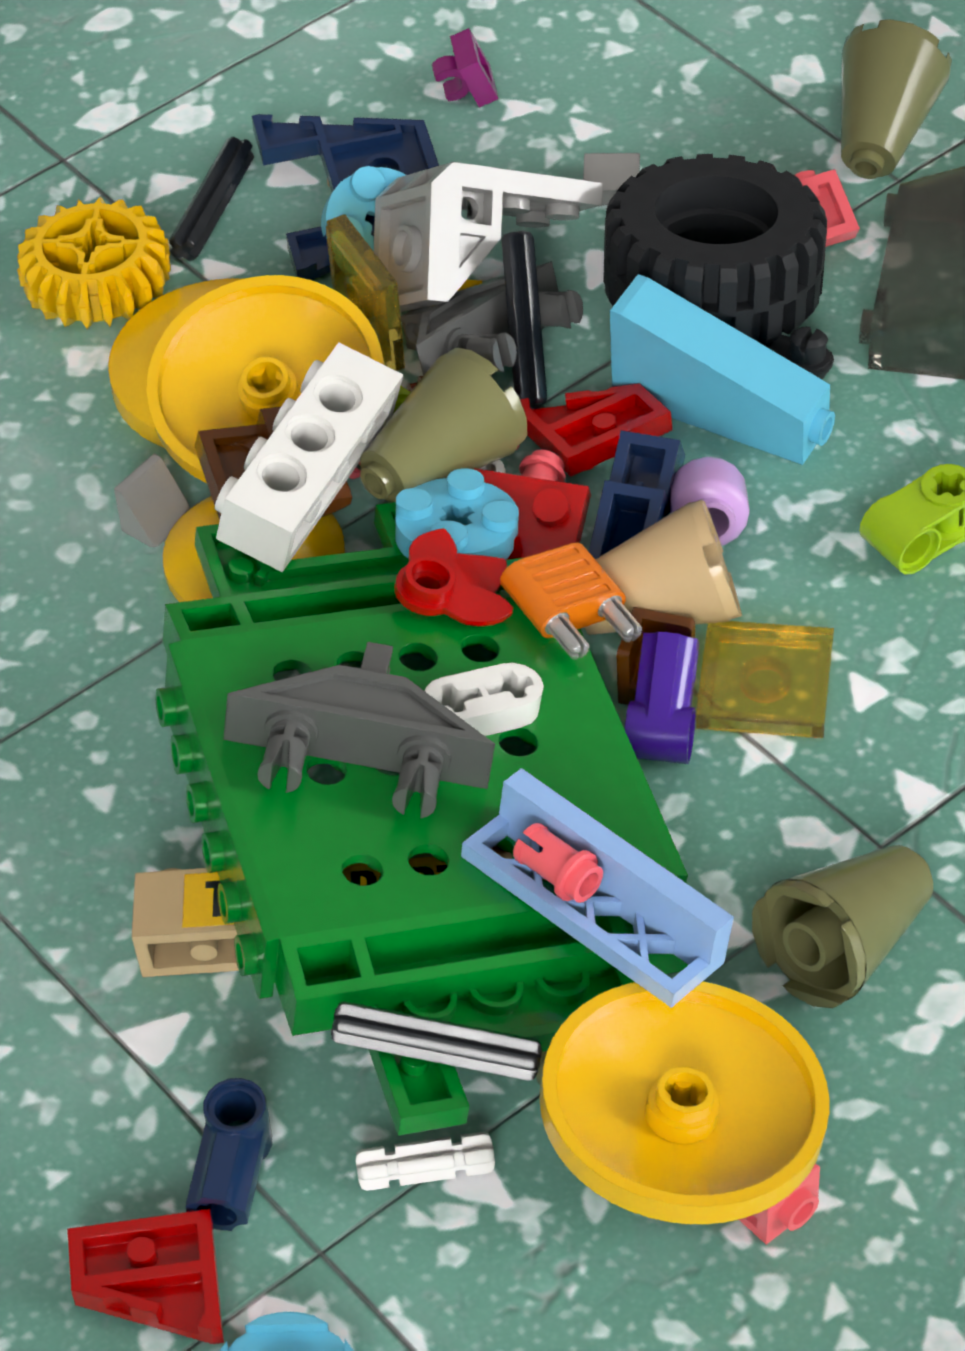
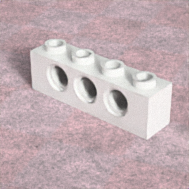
M341 343L336 345L324 363L315 360L304 377L300 390L301 395L296 401L287 398L281 406L273 424L272 430L274 432L268 440L260 436L253 444L244 464L245 472L239 479L233 476L229 477L222 487L215 503V510L221 513L216 539L283 572L359 464L363 452L393 415L403 374Z

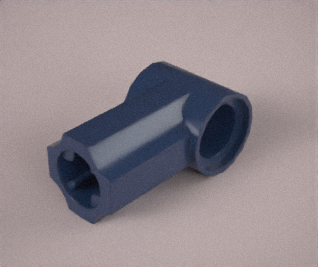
M229 1078L217 1083L208 1091L204 1099L203 1112L206 1123L186 1201V1212L210 1209L213 1229L232 1231L236 1226L248 1224L261 1163L268 1156L272 1147V1130L266 1097L257 1084L243 1078ZM235 1121H248L240 1126H228Z

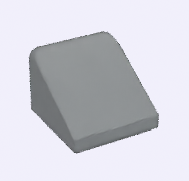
M156 454L150 456L114 488L121 530L149 547L155 548L167 539L174 524L190 509L188 501L163 459Z

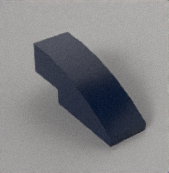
M621 430L610 481H604L589 547V553L594 559L599 558L670 514L669 500L675 474L683 466L686 456L680 440Z

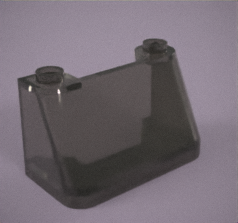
M964 165L900 183L898 194H887L884 227L890 228L874 310L863 309L859 331V344L869 345L868 369L965 380Z

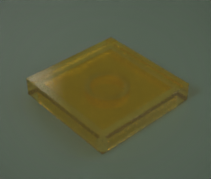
M345 214L328 220L326 235L332 288L355 304L369 320L379 340L385 366L395 371L404 369L405 358L397 281Z
M740 621L708 623L696 708V729L824 738L834 628Z

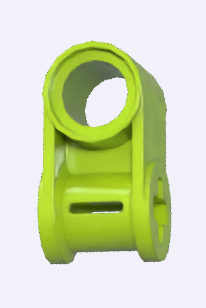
M955 464L937 465L893 494L880 498L871 505L860 522L859 532L861 537L905 575L920 571L931 560L955 545L965 542V468Z

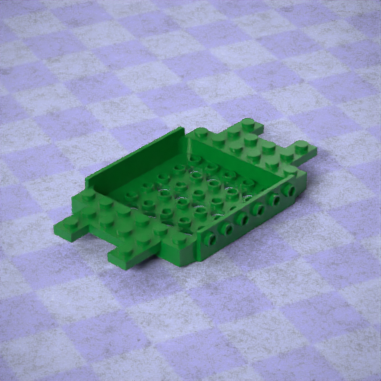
M396 502L377 504L375 508L374 525L383 548L294 559L289 562L283 572L217 540L219 524L196 527L195 548L213 598L165 604L162 640L167 653L165 688H157L155 692L156 711L161 727L170 726L173 733L170 740V749L174 770L177 775L186 774L189 783L186 785V803L192 823L201 822L203 826L202 854L208 873L217 872L221 882L218 885V903L222 920L225 924L234 923L237 932L234 940V949L239 973L241 976L251 975L258 999L273 997L275 983L292 1036L331 1030L338 1003L346 1001L537 1039L542 1043V1052L548 1050L560 1026L580 1006L610 989L633 983L634 981L461 857L462 843L499 815L503 782L522 768L687 884L688 874L590 649L584 657L577 660L571 659L554 637L545 638L541 635L502 586L496 594L506 599L512 605L513 612L508 619L495 625H465L445 614L425 616L414 613L404 607L397 599L394 591L399 571L409 563V559L403 555L395 542ZM523 558L506 560L507 567ZM577 629L578 632H579V633L583 636V638H584V635H583L581 629ZM367 642L393 646L390 674L406 677L424 691L432 681L441 677L502 663L526 665L535 670L541 677L544 686L538 717L531 724L522 728L486 736L495 743L488 789L440 780L436 796V808L432 814L420 818L419 792L413 793L404 815L393 806L392 797L397 787L399 774L388 775L381 773L376 768L306 755L302 769V780L296 790L286 793V767L279 769L270 789H267L258 780L257 774L259 766L263 761L266 747L223 740L227 694L274 682L276 680L273 676L277 672L297 670L299 674H305L337 666L341 663L359 661L362 664ZM482 644L487 650L496 653L497 657L489 662H476L467 658L463 654L462 649L466 646ZM421 653L425 658L435 661L436 664L431 669L416 671L404 666L400 661V657L407 654ZM518 736L524 742L534 745L536 750L527 756H514L505 752L500 747L499 742L507 737ZM318 764H330L335 770L344 773L345 777L335 784H321L311 779L307 771ZM506 836L496 845L500 849L510 852L512 859H515L513 857V850L516 842ZM430 853L436 859L445 862L447 868L437 875H424L416 872L408 861L417 854ZM364 863L371 869L379 872L381 878L371 885H357L348 881L342 871L349 865ZM542 878L543 887L556 895L554 885ZM595 916V924L609 934H634L633 925L620 916ZM648 954L649 963L665 974L681 972L688 966V964L674 954ZM368 1049L398 1136L467 1124L470 1106L456 1066Z

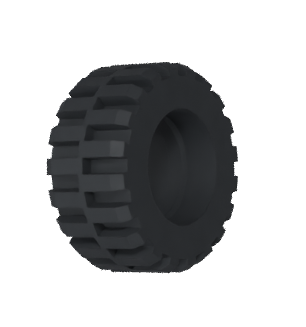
M697 154L694 159L684 160L682 156L667 159L664 165L659 167L655 164L649 165L641 169L636 177L630 176L619 187L606 208L603 270L606 296L612 306H614L639 274L657 282L755 341L760 342L762 345L775 342L782 335V332L789 335L814 312L819 304V297L822 294L827 236L825 211L816 195L807 185L802 186L798 177L787 170L780 173L773 164L761 160L758 163L746 161L745 156L729 154L728 158H715L713 154Z

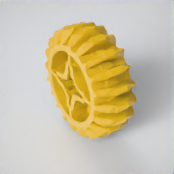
M101 196L95 203L83 204L78 199L76 206L68 209L56 205L55 215L38 216L37 227L25 229V239L18 245L19 253L17 254L19 268L17 272L20 286L24 288V293L30 301L32 308L40 309L46 320L59 317L64 327L70 326L75 321H82L86 329L93 322L105 321L110 327L112 320L120 316L129 320L133 317L136 308L142 309L151 302L152 298L162 296L163 286L166 281L170 280V249L168 239L164 236V230H161L155 216L145 215L142 206L127 208L123 199H119L113 204H106Z

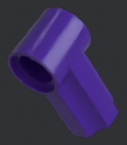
M668 632L643 633L635 701L631 700L628 704L624 727L637 759L680 764L690 763L696 721L695 707L691 706L699 655V641L697 638Z

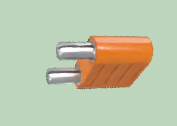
M571 543L515 561L504 570L500 577L501 586L541 635L545 638L554 637L573 660L584 657L590 647L577 629L607 620L625 642L634 641L641 634L642 626L624 606L626 602L625 594L581 543Z

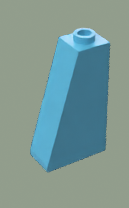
M638 274L611 308L612 387L640 383L671 411V418L801 465L804 464L817 444L823 446L829 439L835 422V413L829 410V383L648 277Z

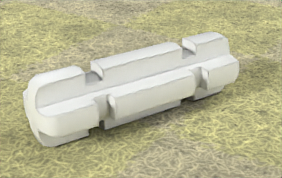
M486 1132L461 1135V1142L451 1143V1137L394 1144V1152L385 1153L384 1146L361 1149L356 1153L358 1182L361 1189L366 1191L390 1188L389 1180L399 1179L400 1186L456 1178L455 1171L465 1170L466 1176L487 1174L492 1172L495 1166L492 1140L489 1133Z

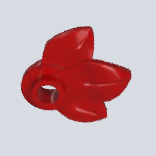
M444 528L424 533L412 542L409 547V563L399 571L394 585L395 595L404 607L414 613L425 616L445 614L460 623L472 626L498 624L508 619L513 612L512 605L506 599L496 594L501 587L500 577L507 567V561L504 558L457 553L454 540Z

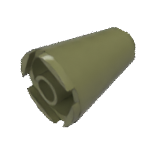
M892 19L880 20L878 28L862 31L864 24L855 27L846 37L842 50L841 158L843 163L855 175L865 179L883 177L894 171L946 86L951 71L952 59L948 52L945 58L938 49L940 40L935 35L912 23Z
M454 348L435 360L361 455L360 465L362 470L360 476L370 494L381 500L385 499L391 503L396 502V496L404 489L414 488L431 480L447 478L449 473L456 469H479L511 455L525 441L527 436V418L521 401L512 386L503 392L491 377L498 369L489 360L472 350Z
M892 845L776 882L766 891L762 898L757 900L752 910V933L760 957L767 968L777 963L783 973L790 979L782 986L792 996L813 1007L834 1008L853 998L932 897L934 886L927 862L910 848L902 845Z

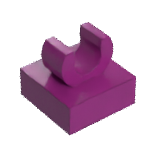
M470 28L450 36L454 56H443L432 63L434 77L437 82L443 81L448 77H455L443 83L447 100H460L469 91L479 108L498 100L491 66Z

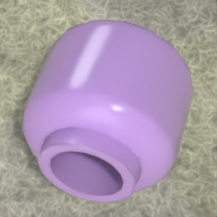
M713 457L694 459L680 467L675 474L669 500L670 514L689 502L692 503L703 499L711 515L721 546L738 538L747 525L750 512L745 479L733 464L721 458Z

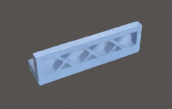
M522 768L503 782L499 815L462 843V858L671 1008L725 962L734 916ZM541 823L551 833L578 852L587 850L595 854L598 859V866L603 870V879L597 891L588 900L582 903H578L575 900L563 901L543 887V877L526 865L520 864L515 859L501 857L491 848L508 836L515 842L519 838L540 853L543 848L523 834V831L532 824ZM595 916H620L633 925L634 934H609L595 924ZM648 954H674L688 964V966L674 978H670L649 963Z

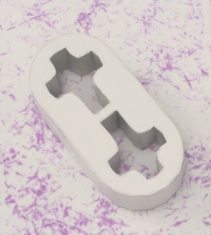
M502 663L441 677L432 681L426 687L425 692L484 736L531 724L538 717L544 686L541 677L535 670L526 665Z

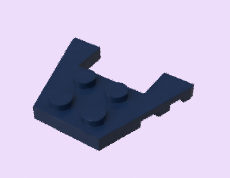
M271 114L252 116L253 132L263 166L320 155L331 192L342 180L365 166L390 168L406 175L439 166L424 120L354 117L353 125L322 124L320 116H300L299 123L273 122V115ZM366 214L365 221L372 225L371 235L374 236L375 216ZM321 226L286 233L287 248L296 277L313 281L340 268L331 256L333 251L327 243L326 235L323 237Z

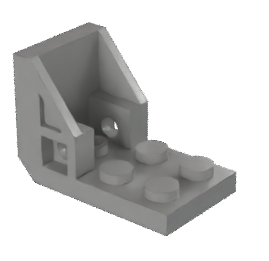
M450 162L396 178L375 200L371 312L392 315L448 302L500 241L502 215L516 217L517 226L530 228L550 226V219L577 220L579 219L580 211L602 206L603 183L459 162ZM462 210H467V219L469 220L461 216Z

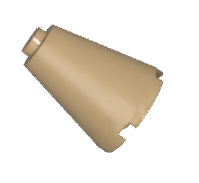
M703 499L687 503L595 559L625 594L626 602L624 606L630 613L633 607L689 617L695 621V625L729 622L731 619L742 616L731 573L727 570L718 534ZM607 620L584 627L588 635L616 633Z

